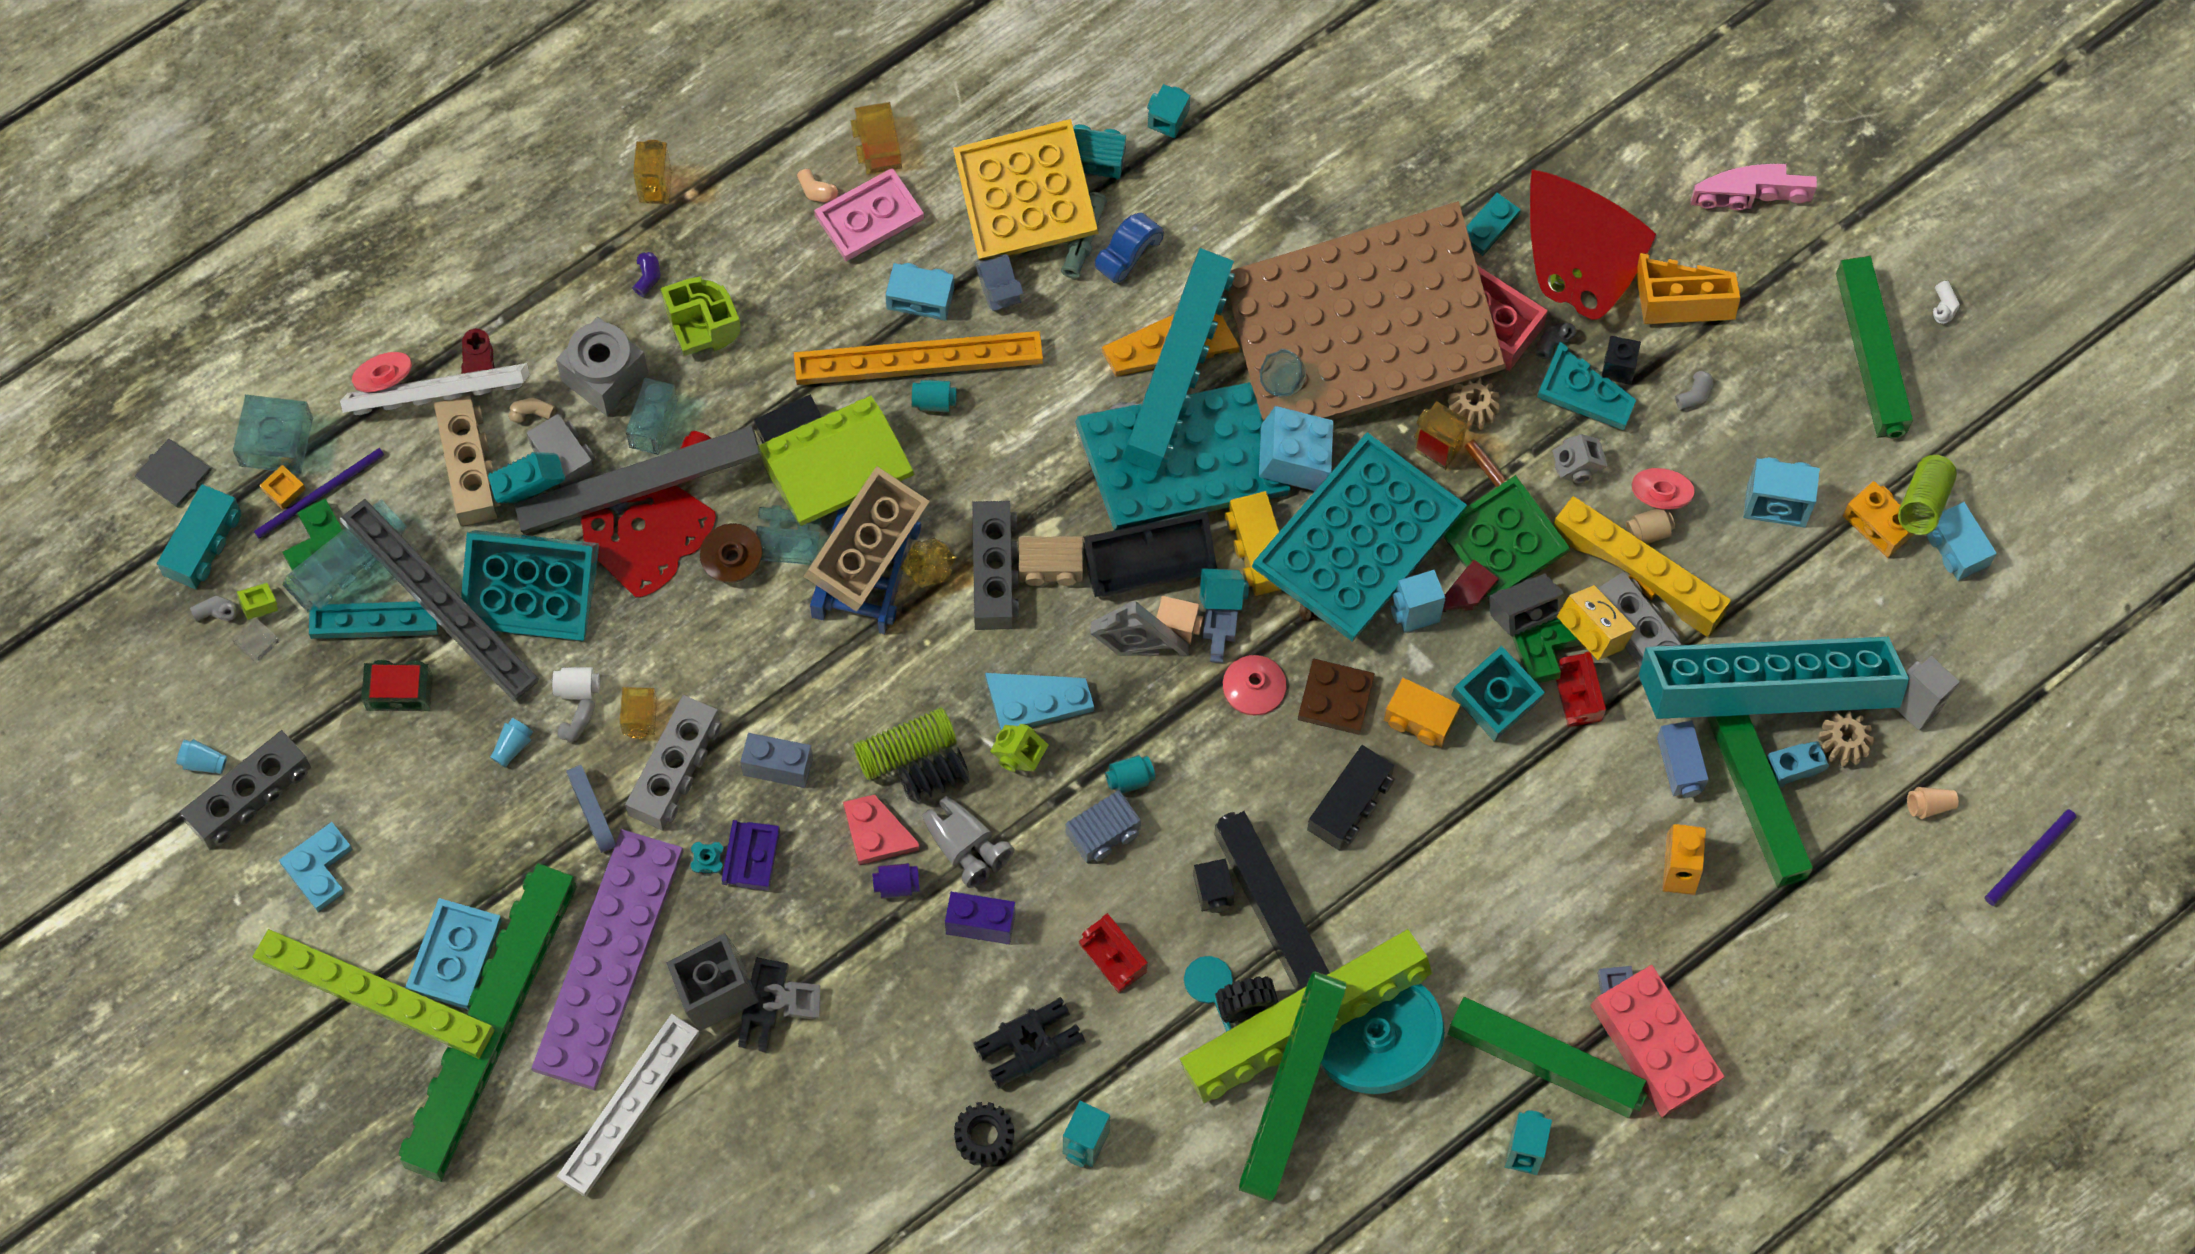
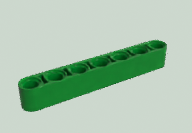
M1316 971L1311 974L1240 1179L1239 1191L1268 1201L1274 1199L1345 994L1346 982Z

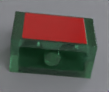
M387 660L364 663L361 700L366 711H430L433 675L429 664H424L417 660H410L405 664H393Z

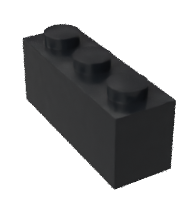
M1361 745L1309 818L1307 831L1339 851L1345 842L1350 845L1360 830L1357 825L1363 817L1369 819L1377 807L1378 803L1375 800L1380 792L1386 794L1395 781V778L1392 777L1394 764Z

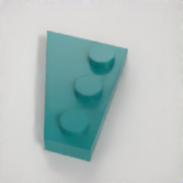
M1559 342L1537 398L1624 431L1635 406L1636 399L1609 378L1600 376L1590 368L1591 365L1583 358L1578 359L1568 351L1566 345Z

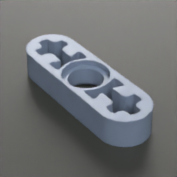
M582 765L566 770L600 852L602 853L616 847Z

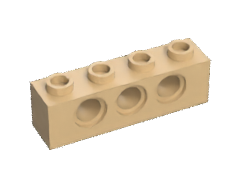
M471 395L435 402L434 408L460 527L497 519L495 507L501 506V503L495 501L488 479L489 473H493L494 470L491 460L485 461L484 452L489 451L486 433L479 432L478 424L484 423L480 405H473ZM460 430H470L465 435H456ZM467 457H475L470 463L462 462ZM471 485H481V487L475 491L467 490Z

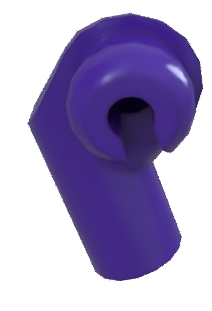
M651 252L639 254L636 260L637 264H640L642 277L632 289L641 297H645L661 277L658 258Z

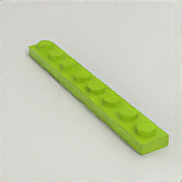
M270 929L267 930L252 956L256 962L478 1059L495 1031L487 1023Z

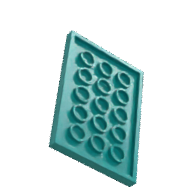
M1250 382L1188 394L1192 397L1186 413L1180 412L1178 419L1183 421L1177 438L1171 437L1169 444L1174 446L1167 464L1161 462L1157 473L1122 460L1142 404L1077 416L1075 423L1114 530L1193 514L1204 510L1209 512L1229 508V503L1232 499L1266 491L1268 499L1289 494L1291 490L1289 484L1259 477L1261 424L1263 419Z
M1366 432L1253 561L1252 568L1353 642L1396 592L1398 580L1408 578L1464 513L1467 504Z

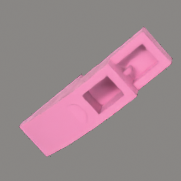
M1761 164L1735 168L1709 177L1696 184L1691 197V205L1700 206L1705 209L1728 207L1732 210L1751 209L1754 198L1767 202L1774 200H1790L1793 203L1812 202L1817 188V176L1786 175V164Z

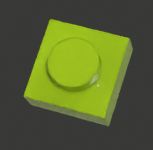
M268 583L237 591L238 601L247 620L278 611L276 599Z

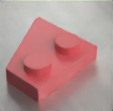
M875 794L843 802L859 865L919 851L918 841Z

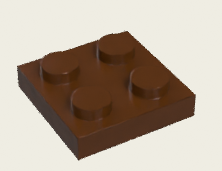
M1313 658L1298 720L1360 735L1375 673Z

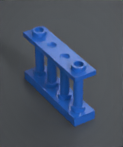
M851 504L838 509L832 532ZM917 521L892 558L891 561L895 563L891 577L881 576L874 586L875 588L887 590L882 606L864 602L856 612L816 585L810 604L812 618L824 620L827 610L832 611L833 608L878 618L879 633L885 635L888 624L893 625L896 618L897 606L893 605L912 540H918L921 522Z

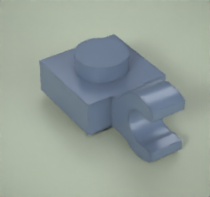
M1206 609L1203 638L1212 639L1210 662L1223 663L1225 641L1235 642L1238 610Z

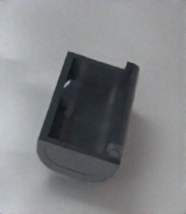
M1206 510L1082 537L1087 571L1094 597L1101 596L1105 598L1201 577L1202 569H1217L1208 512Z

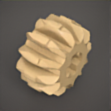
M1479 377L1476 383H1472L1470 380L1464 381L1463 385L1456 383L1453 387V393L1448 396V403L1450 405L1448 409L1449 416H1456V425L1465 422L1466 428L1469 431L1472 425L1476 424L1481 431L1485 423L1492 424L1494 422L1495 415L1500 411V405L1497 403L1500 395L1499 392H1492V382L1484 386L1482 385V379Z
M1850 711L1845 713L1844 718L1836 712L1831 720L1823 722L1822 729L1824 731H1820L1818 740L1823 742L1821 745L1823 752L1831 753L1829 762L1834 761L1837 757L1840 759L1841 766L1843 767L1847 765L1848 760L1856 765L1859 764L1861 757H1868L1870 753L1869 747L1873 745L1874 737L1869 735L1872 730L1871 725H1861L1864 719L1863 715L1855 720L1852 719ZM1844 736L1850 738L1848 742L1843 740Z

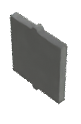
M168 438L155 454L149 455L148 462L139 470L135 477L178 508L192 491H197L198 484L211 471V468Z

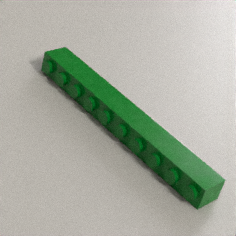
M537 863L533 872L529 871L523 883V890L525 891L520 901L516 900L513 903L509 914L511 921L507 930L502 929L496 941V948L498 949L494 958H489L485 963L482 971L484 979L481 986L473 990L468 1002L470 1009L467 1015L491 1025L495 1031L479 1059L455 1048L447 1047L441 1059L442 1070L438 1078L433 1077L428 1086L427 1095L429 1098L424 1108L420 1107L415 1114L413 1120L415 1128L410 1138L406 1137L401 1144L399 1156H401L400 1161L405 1169L442 1182L577 888L573 876Z

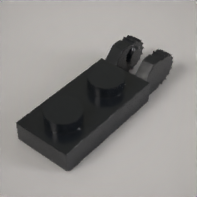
M756 957L750 981L759 1002L743 1010L741 1017L743 1023L738 1047L747 1048L753 1024L763 1026L758 1040V1051H767L771 1030L775 1027L779 1009L768 1011L763 1008V1004L775 1002V995L772 992L764 991V987L778 984L784 988L789 969L788 963Z

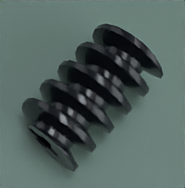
M951 747L945 750V759L939 752L934 753L933 763L927 757H923L921 759V768L915 761L909 763V772L903 766L897 768L908 800L909 796L912 795L918 802H921L922 791H925L930 798L934 797L933 787L935 786L942 793H945V782H949L954 789L958 788L959 777L966 784L970 783L967 765L958 747L957 754Z

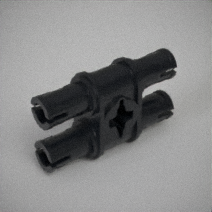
M1061 997L1036 1011L1033 1008L1027 1009L1025 1014L1007 1023H1000L996 1032L977 1042H973V1046L977 1054H980L979 1058L982 1062L1006 1048L1013 1050V1059L994 1069L988 1070L992 1081L996 1082L994 1084L997 1089L1023 1075L1025 1078L1032 1077V1073L1053 1062L1055 1064L1058 1063L1061 1055L1086 1043L1082 1032L1079 1033L1080 1029L1076 1024L1052 1038L1046 1036V1027L1070 1016L1066 1004L1063 1005L1064 1001ZM1023 1035L1031 1042L1035 1041V1051L1028 1044H1024Z

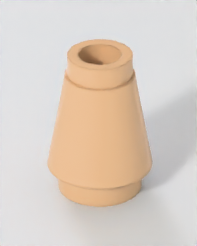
M1917 787L1915 791H1910L1907 796V806L1910 814L1913 817L1918 816L1920 819L1956 809L1959 802L1957 792L1947 789Z

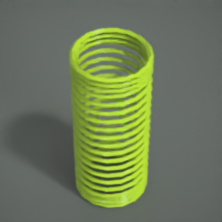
M1929 455L1922 458L1917 465L1898 512L1899 523L1909 533L1927 535L1933 532L1939 523L1957 477L1956 467L1946 457Z
M940 707L933 712L930 711L929 715L925 713L924 717L920 715L919 719L914 718L913 721L909 720L908 723L903 722V726L898 724L897 727L893 726L892 730L882 731V735L877 733L876 736L872 735L871 739L867 737L866 741L863 739L859 742L857 741V743L853 744L860 767L867 780L870 781L877 778V775L881 776L878 764L883 774H886L885 766L889 772L892 771L890 763L893 769H897L895 760L898 766H902V762L904 765H907V759L909 762L913 761L912 756L915 761H918L917 753L921 759L923 758V753L928 757V750L930 754H934L933 747L936 752H939V747L944 750V744L947 748H950L957 744V739L948 715ZM927 718H928V720H929L930 723H931L933 732H932V730H931V728H930V726H929V724H928ZM922 721L924 722V724H925V726H926L928 735H927V733H926V731H925V729H924V727H923V725H922ZM917 723L920 726L923 738L917 728ZM911 724H912L913 728L915 729V732H916L918 741H917L916 736L914 735V733H913V731H912ZM906 727H907V729H908L909 732H910L912 741H911L909 735L907 734ZM901 730L903 731V733H904V735H905L907 744H906V742H905V740H904V738H903V736H902V734H901ZM896 732H897V734H898V736H899V738H900L902 747H901V745H900V743H899V741H898V739H897V737H896ZM890 733H891L892 737L894 738V741H895L897 750H896V748H895V746H894V744H893V742H892V740H891ZM885 736H886V738H887L888 741H889V744H890L892 753H891V751H890V749H889V747H888V745H887V743H886ZM880 739L882 740V742H883V744H884V747H885L887 756H886V754H885V752H884V749H883L882 746H881ZM875 742L877 743V745H878V747H879V750H880L881 756H882V758H883V761H882V759H881V757H880V754H879V752H878V750H877V748H876V746H875ZM869 743L871 744V746H872V748H873V750H874L876 759H875V757H874V755H873V753H872V751H871V749H870Z

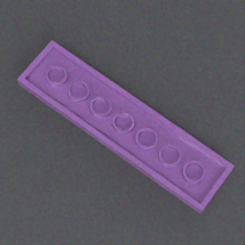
M621 829L616 847H614L533 1062V1072L594 1091L596 1090L684 852L682 847Z

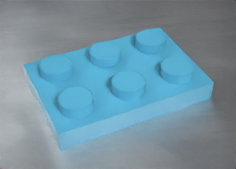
M439 898L405 988L429 999L469 1010L468 1002L473 990L478 987L483 968L488 960L502 922L501 916Z

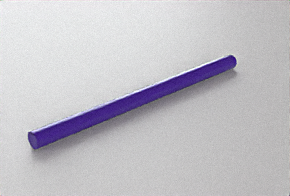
M380 448L376 449L254 531L255 535L260 539L296 515L297 512L305 509L383 457L384 453Z

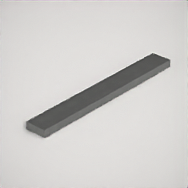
M752 426L514 503L521 532L526 535L761 458L755 431Z
M363 499L341 517L340 522L514 702L538 683L539 678L366 499Z

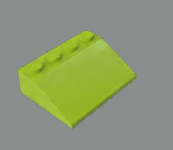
M872 396L858 400L853 404L758 445L768 476L800 526L851 504L876 466L899 481L915 475L887 419Z

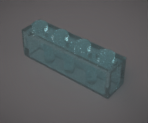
M382 499L374 504L373 507L402 536L407 526ZM345 528L290 572L282 585L308 613L314 607H317L319 610L322 609L334 598L332 593L339 587L345 590L357 579L355 576L357 572L362 568L368 571L379 561Z

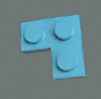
M331 822L279 859V862L316 911L319 912L344 894L342 887L327 868L353 849L333 822Z

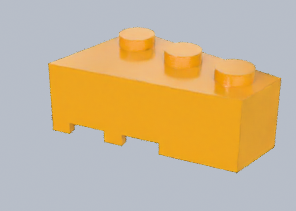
M1640 253L1636 279L1644 324L1736 320L1740 292L1735 272L1697 265V268L1678 265L1677 260L1669 259L1668 262L1649 259L1650 255Z

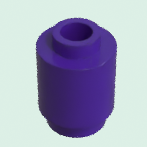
M909 863L878 866L879 873H872L874 893L880 892L881 899L912 896V892H920L918 866H909Z

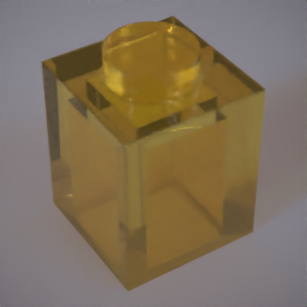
M622 687L620 711L622 734L635 739L645 738L646 735L655 736L657 711L655 688Z

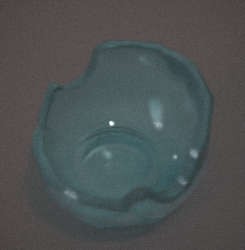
M1280 349L1277 352L1268 354L1260 368V383L1266 392L1279 398L1289 397L1297 393L1306 381V367L1302 359L1287 349Z

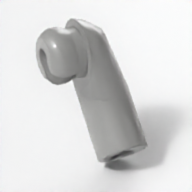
M1705 371L1696 372L1693 376L1695 380L1691 391L1675 396L1676 404L1680 410L1707 401L1714 384L1713 378L1709 373Z
M213 596L190 607L196 622L210 615L224 621H230L238 613L235 603L219 596Z
M581 699L572 723L563 722L560 724L558 737L562 740H567L568 743L577 741L590 722L595 703L590 699Z

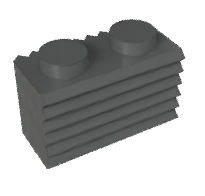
M1545 573L1490 595V614L1513 637L1515 634L1519 635L1521 631L1525 632L1526 629L1530 630L1531 627L1541 626L1542 623H1547L1548 620L1557 619V615L1564 605V593Z

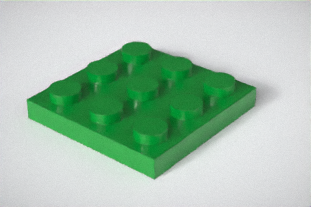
M1516 475L1467 506L1464 513L1443 536L1465 568L1475 559L1498 578V584L1487 595L1488 599L1490 595L1495 594L1501 589H1508L1531 578L1570 552V547Z

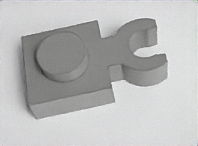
M788 982L785 983V989L778 984L764 987V991L772 992L775 995L774 1003L763 1004L765 1010L773 1011L784 1007V1016L819 1018L820 985Z

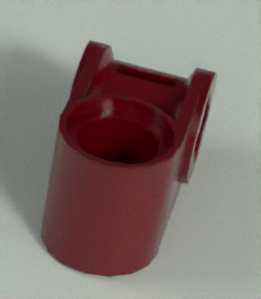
M471 329L462 338L463 363L461 365V374L495 369L493 347L490 344L489 335L482 329ZM480 344L479 349L475 350L476 345Z

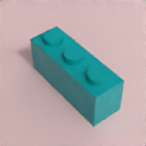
M201 484L157 561V565L164 577L196 590L200 582L208 578L213 559L216 554L219 555L223 551L226 544V536L230 529L235 528L239 523L241 509L235 497Z

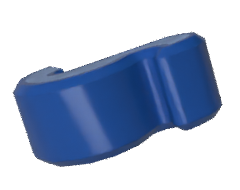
M1140 212L1130 215L1116 229L1109 246L1099 252L1095 259V268L1113 283L1123 281L1149 244L1160 245L1164 236L1163 228L1145 213Z

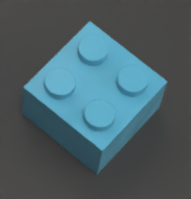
M1275 406L1261 424L1259 477L1316 491L1331 473L1333 420Z
M1757 458L1747 484L1743 518L1806 528L1816 504L1820 468L1811 467V465L1803 462L1791 464L1780 462L1776 458Z

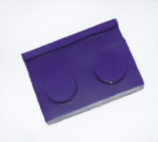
M733 820L722 875V885L732 884L742 888L769 891L780 833L779 826L753 822L742 823L738 822V820Z

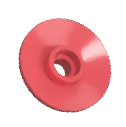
M388 352L377 355L361 364L355 370L352 376V383L355 389L361 392H377L396 385L408 375L412 362L408 355L401 352Z
M1663 468L1646 469L1637 473L1632 481L1634 495L1643 503L1655 508H1682L1688 505L1694 497V486L1690 480L1673 470Z
M1249 655L1239 658L1228 667L1223 679V692L1228 703L1237 711L1246 715H1264L1276 709L1283 701L1286 693V678L1282 669L1271 659L1259 655ZM1252 677H1257L1261 680V683L1253 685L1249 680Z

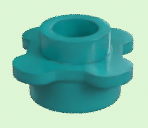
M695 842L692 845L691 851L694 854V858L690 867L693 872L718 873L722 870L723 864L720 854L723 852V846L721 843L702 844L701 842ZM709 855L710 859L705 860L704 856Z

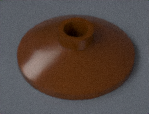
M737 523L724 524L712 530L703 540L700 548V561L703 569L711 578L723 583L739 582L751 576L758 568L762 559V544L757 534L749 527ZM732 554L739 555L738 558L734 561L728 560L729 556Z

